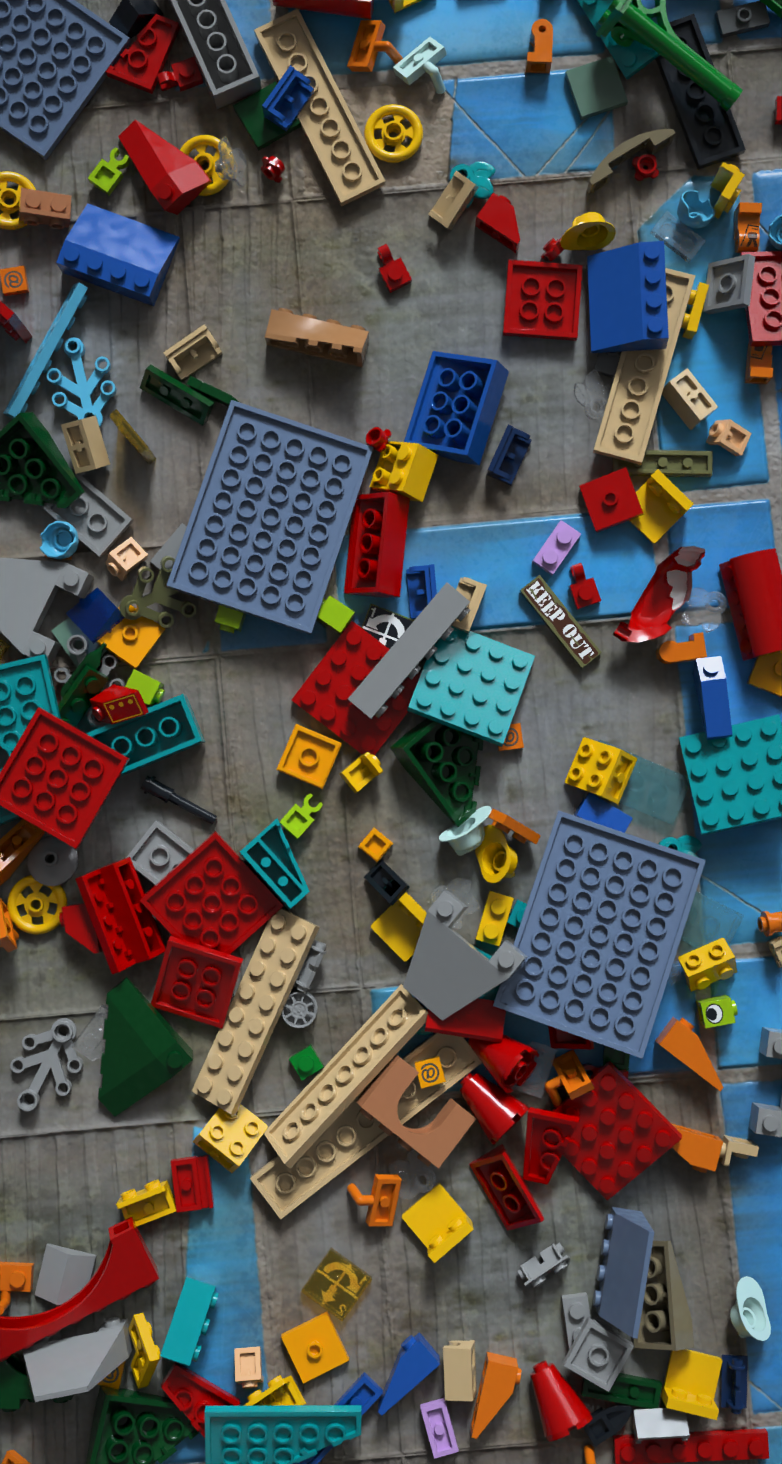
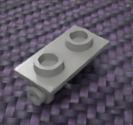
M317 940L313 941L294 984L297 990L306 993L307 989L311 988L310 985L316 973L314 971L316 967H319L323 955L327 952L325 951V943Z
M560 1242L556 1245L553 1243L540 1252L544 1260L542 1264L534 1256L520 1265L521 1268L517 1270L522 1279L527 1277L528 1279L524 1283L525 1286L530 1287L532 1285L536 1288L547 1281L545 1276L552 1271L557 1274L568 1267L566 1262L571 1258L568 1255L562 1256L565 1250Z

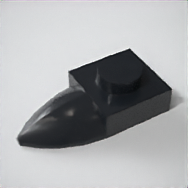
M618 1405L603 1410L601 1407L591 1413L593 1419L583 1428L595 1447L624 1427L631 1415L632 1408L631 1406Z

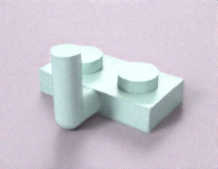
M429 37L393 67L395 75L410 86L427 72L432 79L436 93H444L446 88L439 69L435 65L447 55L445 47L432 37Z

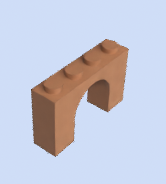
M396 1054L356 1100L360 1107H362L359 1112L370 1121L373 1118L377 1119L381 1123L378 1127L387 1135L396 1134L400 1138L398 1143L409 1152L412 1148L419 1153L417 1158L429 1167L432 1163L439 1169L476 1118L450 1098L436 1118L425 1127L413 1129L403 1126L398 1118V1103L402 1094L419 1072Z

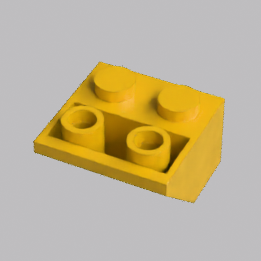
M388 441L386 449L380 454L369 487L380 492H391L408 497L410 501L423 502L438 455L419 443Z

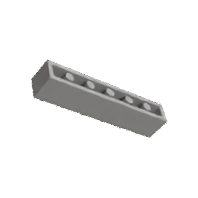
M446 582L348 700L369 718L372 719L374 716L380 718L388 708L385 703L392 696L396 699L405 688L401 685L407 677L411 680L421 669L418 664L422 659L426 658L429 660L437 650L434 645L441 638L445 641L454 629L451 625L456 619L461 622L469 613L470 609L467 606L470 604V601Z

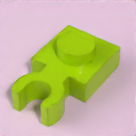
M114 148L110 152L109 162L101 159L88 177L91 184L108 196H110L124 177L119 170L126 168L130 163L129 156L127 155L120 161L116 160L120 154L118 148Z
M311 793L304 798L302 808L295 804L280 820V825L295 839H298L314 821L309 815L318 812L323 805L320 802L316 807L309 806L308 801L313 796Z

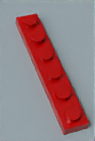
M766 1428L689 1432L690 1437L688 1441H682L681 1438L647 1439L641 1441L640 1444H636L634 1434L613 1435L615 1464L769 1459L768 1432Z

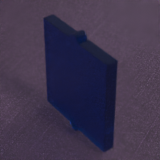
M98 587L84 599L80 598V602L66 613L93 644L107 632L111 633L112 628L125 618Z

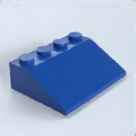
M87 203L67 235L56 264L64 274L154 306L180 237Z
M664 241L638 242L587 256L591 353L666 349L669 334Z
M433 351L404 442L419 443L438 456L480 466L509 371L498 360Z

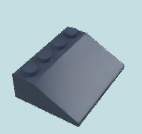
M612 1206L611 1214H607L605 1219V1229L608 1230L607 1239H603L601 1244V1255H604L603 1264L598 1265L597 1281H600L599 1289L595 1290L593 1294V1306L596 1307L601 1318L630 1337L638 1339L654 1231L642 1211Z

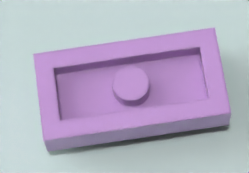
M560 520L532 562L553 576L581 533Z
M445 1397L420 1404L434 1459L459 1452Z

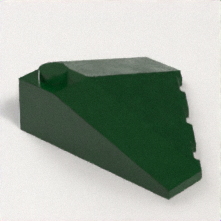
M33 412L19 413L0 431V501L10 502L12 499L24 500V504L42 506L44 503L56 504L57 508L66 509L85 493L51 435Z
M426 718L390 747L404 769L456 827H459L476 812L477 801H472L474 785L479 786L481 766H476L478 750L483 751L484 740Z
M127 977L112 988L106 997L108 1017L104 1021L103 1039L106 1042L105 1053H102L100 1074H103L102 1088H99L98 1100L114 1117L171 1079L193 1060V1050Z
M100 1385L93 1415L86 1464H153L157 1460L161 1464L177 1451L175 1448L177 1444L186 1437H189L190 1440L199 1434V1431L194 1428L191 1421L170 1398L125 1388L114 1389Z

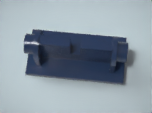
M722 1355L720 1407L731 1408L732 1413L741 1414V1409H747L748 1356Z

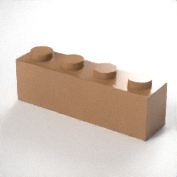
M279 308L278 310L271 309L265 341L268 346L363 367L369 342V331H365V328L358 325L347 327L341 325L336 320L328 319L327 321H321L311 314L300 316L293 314L291 310Z

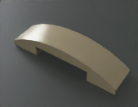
M673 129L653 130L639 134L620 144L598 165L589 181L587 193L590 195L609 183L613 174V168L645 148L649 154L654 155L670 145L676 134Z

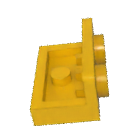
M725 162L720 166L711 184V187L721 192L714 206V217L718 219L723 211L728 213L741 192L738 186L745 175L735 165L726 164Z
M724 938L678 957L685 973L686 983L691 992L697 989H705L711 983L720 979H728L734 973H737L735 956Z
M159 1179L151 1181L144 1185L145 1189L137 1192L135 1189L128 1190L121 1194V1198L116 1203L117 1209L121 1208L125 1220L133 1217L136 1226L176 1212L175 1199L167 1180L160 1182Z
M279 1375L267 1383L269 1386L267 1390L262 1392L259 1389L247 1397L249 1402L243 1406L305 1405L306 1402L292 1376L282 1378Z

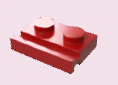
M209 1156L172 1159L171 1170L177 1213L201 1210L202 1208H214Z

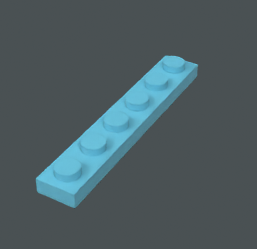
M80 282L73 284L3 414L13 419L19 413H25L28 408L26 401L29 395H34L39 388L40 382L38 379L41 373L45 374L51 366L52 360H50L53 351L57 352L63 344L64 339L61 337L65 329L69 330L76 319L73 315L77 307L80 309L87 299L85 293L88 287Z

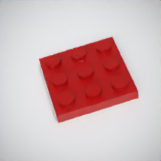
M508 259L503 336L577 341L583 265Z
M170 936L153 993L152 1006L223 1029L243 958Z

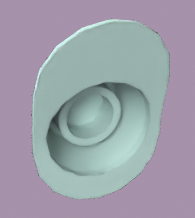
M484 806L477 809L459 827L454 825L445 830L439 836V841L448 842L459 856L476 849L484 840L485 832L482 822L490 815L491 807Z
M743 1277L737 1284V1300L730 1310L731 1322L741 1338L753 1337L759 1341L767 1340L771 1334V1326L762 1289L753 1278Z

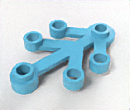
M72 337L64 343V351L71 358L77 384L64 377L57 368L49 369L46 377L51 384L59 385L79 397L82 408L68 401L67 396L63 392H56L52 396V402L57 408L65 409L78 417V420L84 419L88 415H96L100 428L103 423L101 412L110 397L116 394L117 388L112 381L106 380L101 384L100 389L102 393L93 405L91 395L104 374L110 371L111 363L106 357L97 358L95 361L96 368L87 381L82 362L85 346L80 339ZM71 344H77L76 350H69ZM101 362H107L106 368H99ZM53 373L59 374L56 380H51ZM111 385L113 386L112 391L109 393L105 392V387ZM58 397H64L62 404L56 403Z

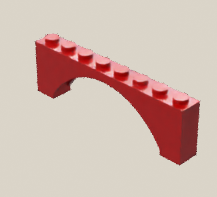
M133 1217L108 1228L109 1244L98 1270L81 1291L58 1307L35 1315L21 1317L0 1316V1362L8 1359L11 1354L21 1349L30 1348L46 1336L51 1337L55 1335L60 1329L70 1324L79 1323L89 1314L100 1312L117 1300L126 1299L134 1291L151 1286L159 1279L157 1266Z

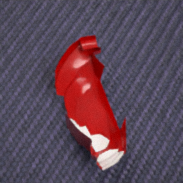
M696 546L680 547L657 566L654 575L633 608L629 624L620 621L613 635L622 642H642L666 634L672 628L666 623L673 613L684 605L685 601L689 602L692 591V571L698 569L701 565V559L705 556V549Z

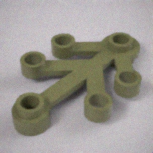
M171 556L162 558L160 562L161 569L151 593L143 596L146 584L153 580L154 572L146 566L138 570V579L132 594L125 596L119 605L120 612L126 619L136 620L143 616L158 622L164 628L171 627L174 623V618L169 612L163 611L160 613L147 607L154 603L178 610L185 617L195 615L196 606L192 602H183L169 597L179 592L165 586L175 562L174 558ZM172 560V567L165 568V562ZM146 570L149 571L150 576L147 579H143L142 573ZM131 604L137 605V609L134 612L129 611ZM187 605L192 606V610L189 613L184 612ZM169 616V621L165 624L162 623V618Z

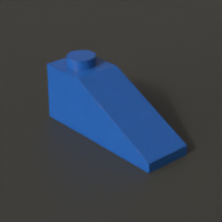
M717 656L696 659L692 675L706 739L732 737L727 681L722 658Z
M420 1332L414 1337L412 1335L407 1337L401 1344L402 1348L398 1353L383 1394L378 1402V1413L381 1416L440 1365L438 1353Z

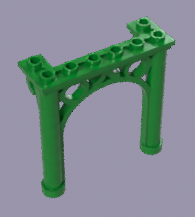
M613 0L598 21L601 27L595 35L598 37L603 35L606 38L611 31L612 39L620 46L629 47L636 40L652 48L719 102V106L725 111L732 107L743 89L678 38L667 17L666 0H655V8L653 9L644 7L641 0ZM760 0L782 19V0ZM656 17L658 24L651 20V18Z

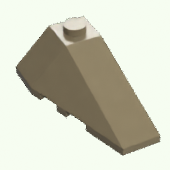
M653 1241L638 1339L633 1338L634 1348L672 1351L694 1348L692 1318L671 1241Z

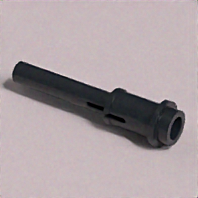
M147 776L140 788L144 790V794L150 793L165 803L170 801L213 825L217 818L216 815L174 793L175 789L155 780V776Z

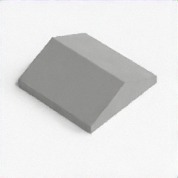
M47 1243L35 1295L55 1305H61L68 1301L91 1280L97 1255Z

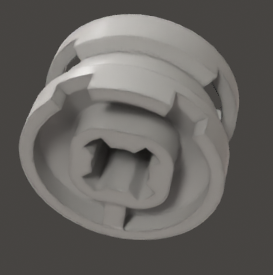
M299 990L291 992L281 1013L284 1021L294 1028H304L310 1025L317 1014V1001L308 991L306 993Z

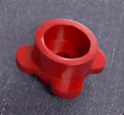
M645 154L633 159L632 165L636 170V180L642 181L644 178L649 177L655 179L658 176L659 170L656 169L657 162L653 154Z
M275 156L263 157L261 171L268 179L280 183L282 181L281 174L285 171L284 164Z
M552 238L542 248L545 251L541 255L542 259L546 256L551 262L564 250L560 244L561 238L559 240Z
M379 427L372 428L366 435L367 445L374 447L373 450L378 452L384 451L386 444H388V438L391 437V431L389 429L383 431Z

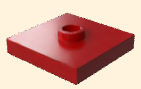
M626 467L579 486L596 533L644 515Z

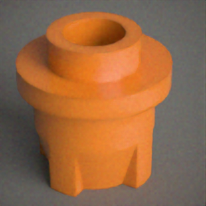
M768 911L761 912L760 917L757 919L759 931L763 932L766 937L772 936L773 933L782 932V911L773 913Z

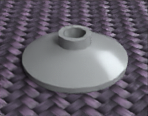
M54 836L40 840L30 851L28 857L30 874L37 882L46 886H58L67 882L75 874L78 867V853L76 849ZM54 855V862L47 863V858Z

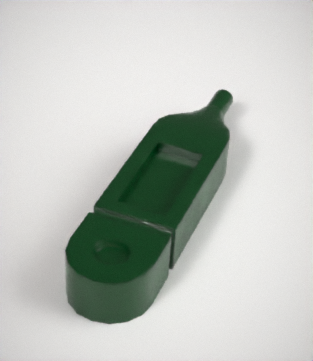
M192 376L189 377L186 386L227 407H229L231 400L237 401L232 395L205 382L203 383V381Z
M103 642L100 648L85 656L62 687V698L86 665L95 670L98 668L103 650L107 646L106 643Z

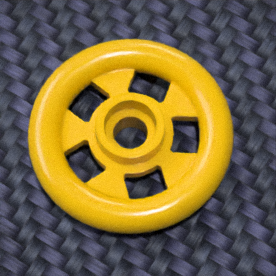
M390 104L378 108L371 114L365 125L364 137L369 150L375 157L385 162L398 163L411 158L418 151L423 140V128L418 116L411 109L398 104ZM392 115L394 121L384 124L382 118ZM404 119H407L411 124V127L407 130L400 123ZM374 130H382V139L374 138ZM391 132H396L398 136L393 138L390 137L389 134ZM406 137L412 140L407 148L401 145ZM387 144L395 147V151H385L384 147Z
M211 135L195 136L185 142L180 151L189 155L193 149H196L199 154L196 155L194 160L201 167L203 163H209L208 169L204 171L209 178L212 177L213 183L208 185L199 196L213 195L221 191L228 184L232 176V154L227 145L217 137ZM208 146L217 149L214 156L205 153ZM217 162L224 163L222 173L216 172Z
M0 172V210L3 211L0 214V228L6 230H16L27 226L24 221H19V218L12 220L9 214L20 210L21 188L36 190L30 180L16 172ZM8 182L19 184L17 191L7 188ZM12 199L14 203L12 205H7L5 203V200Z
M32 875L19 880L12 887L7 900V909L14 925L23 932L34 935L45 934L60 925L59 913L62 912V907L67 906V897L61 885L47 886L52 890L49 897H47V895L40 892L43 884L37 882ZM29 886L33 893L25 898L21 892ZM34 900L40 902L41 906L39 909L33 907ZM50 902L57 904L55 914L48 913ZM24 904L27 915L21 917L17 906ZM43 916V924H33L32 917Z

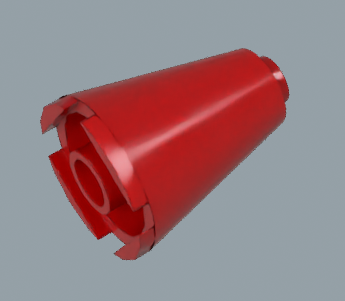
M503 1034L501 1043L469 1038L468 1044L500 1088L506 1093L513 1092L514 1090L511 1087L516 1084L519 1087L522 1086L537 1065L534 1058L535 1056L539 1058V1053L534 1048Z
M469 1073L460 1082L463 1086L460 1089L462 1096L493 1145L529 1110L527 1105L506 1093L479 1073H476L474 1076Z
M545 1360L532 1367L534 1372L530 1374L544 1436L548 1442L569 1435V1431L575 1428L579 1430L593 1419L591 1412L553 1363L548 1364Z

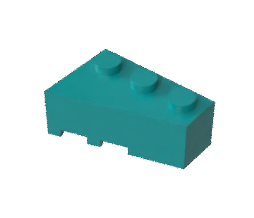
M278 818L239 852L240 857L288 910L310 892Z
M186 1277L160 1357L188 1366L191 1365L192 1361L197 1362L202 1347L198 1345L201 1334L206 1335L210 1319H207L206 1316L209 1308L214 1309L219 1293L214 1292L216 1286Z

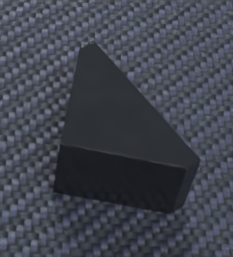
M122 0L109 23L131 39L140 33L156 14L164 15L154 0Z
M382 859L364 876L392 906L410 887Z

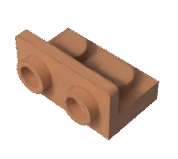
M21 188L19 221H24L25 224L31 226L46 224L53 229L69 228L72 196Z

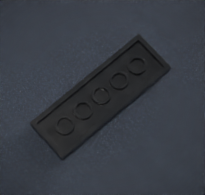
M691 14L669 22L678 38L714 67L695 15ZM661 55L658 56L656 62L697 170L744 154L746 149L731 109L725 111L719 106V102Z

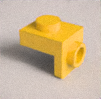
M367 752L360 755L339 775L353 792L357 793L374 777L380 775L383 769L380 767L379 759Z

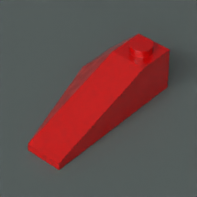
M134 120L118 136L149 190L167 212L178 215L212 182L196 160L180 151V149L161 138L137 120Z

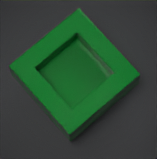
M311 1044L289 1057L301 1080L306 1079L324 1067Z

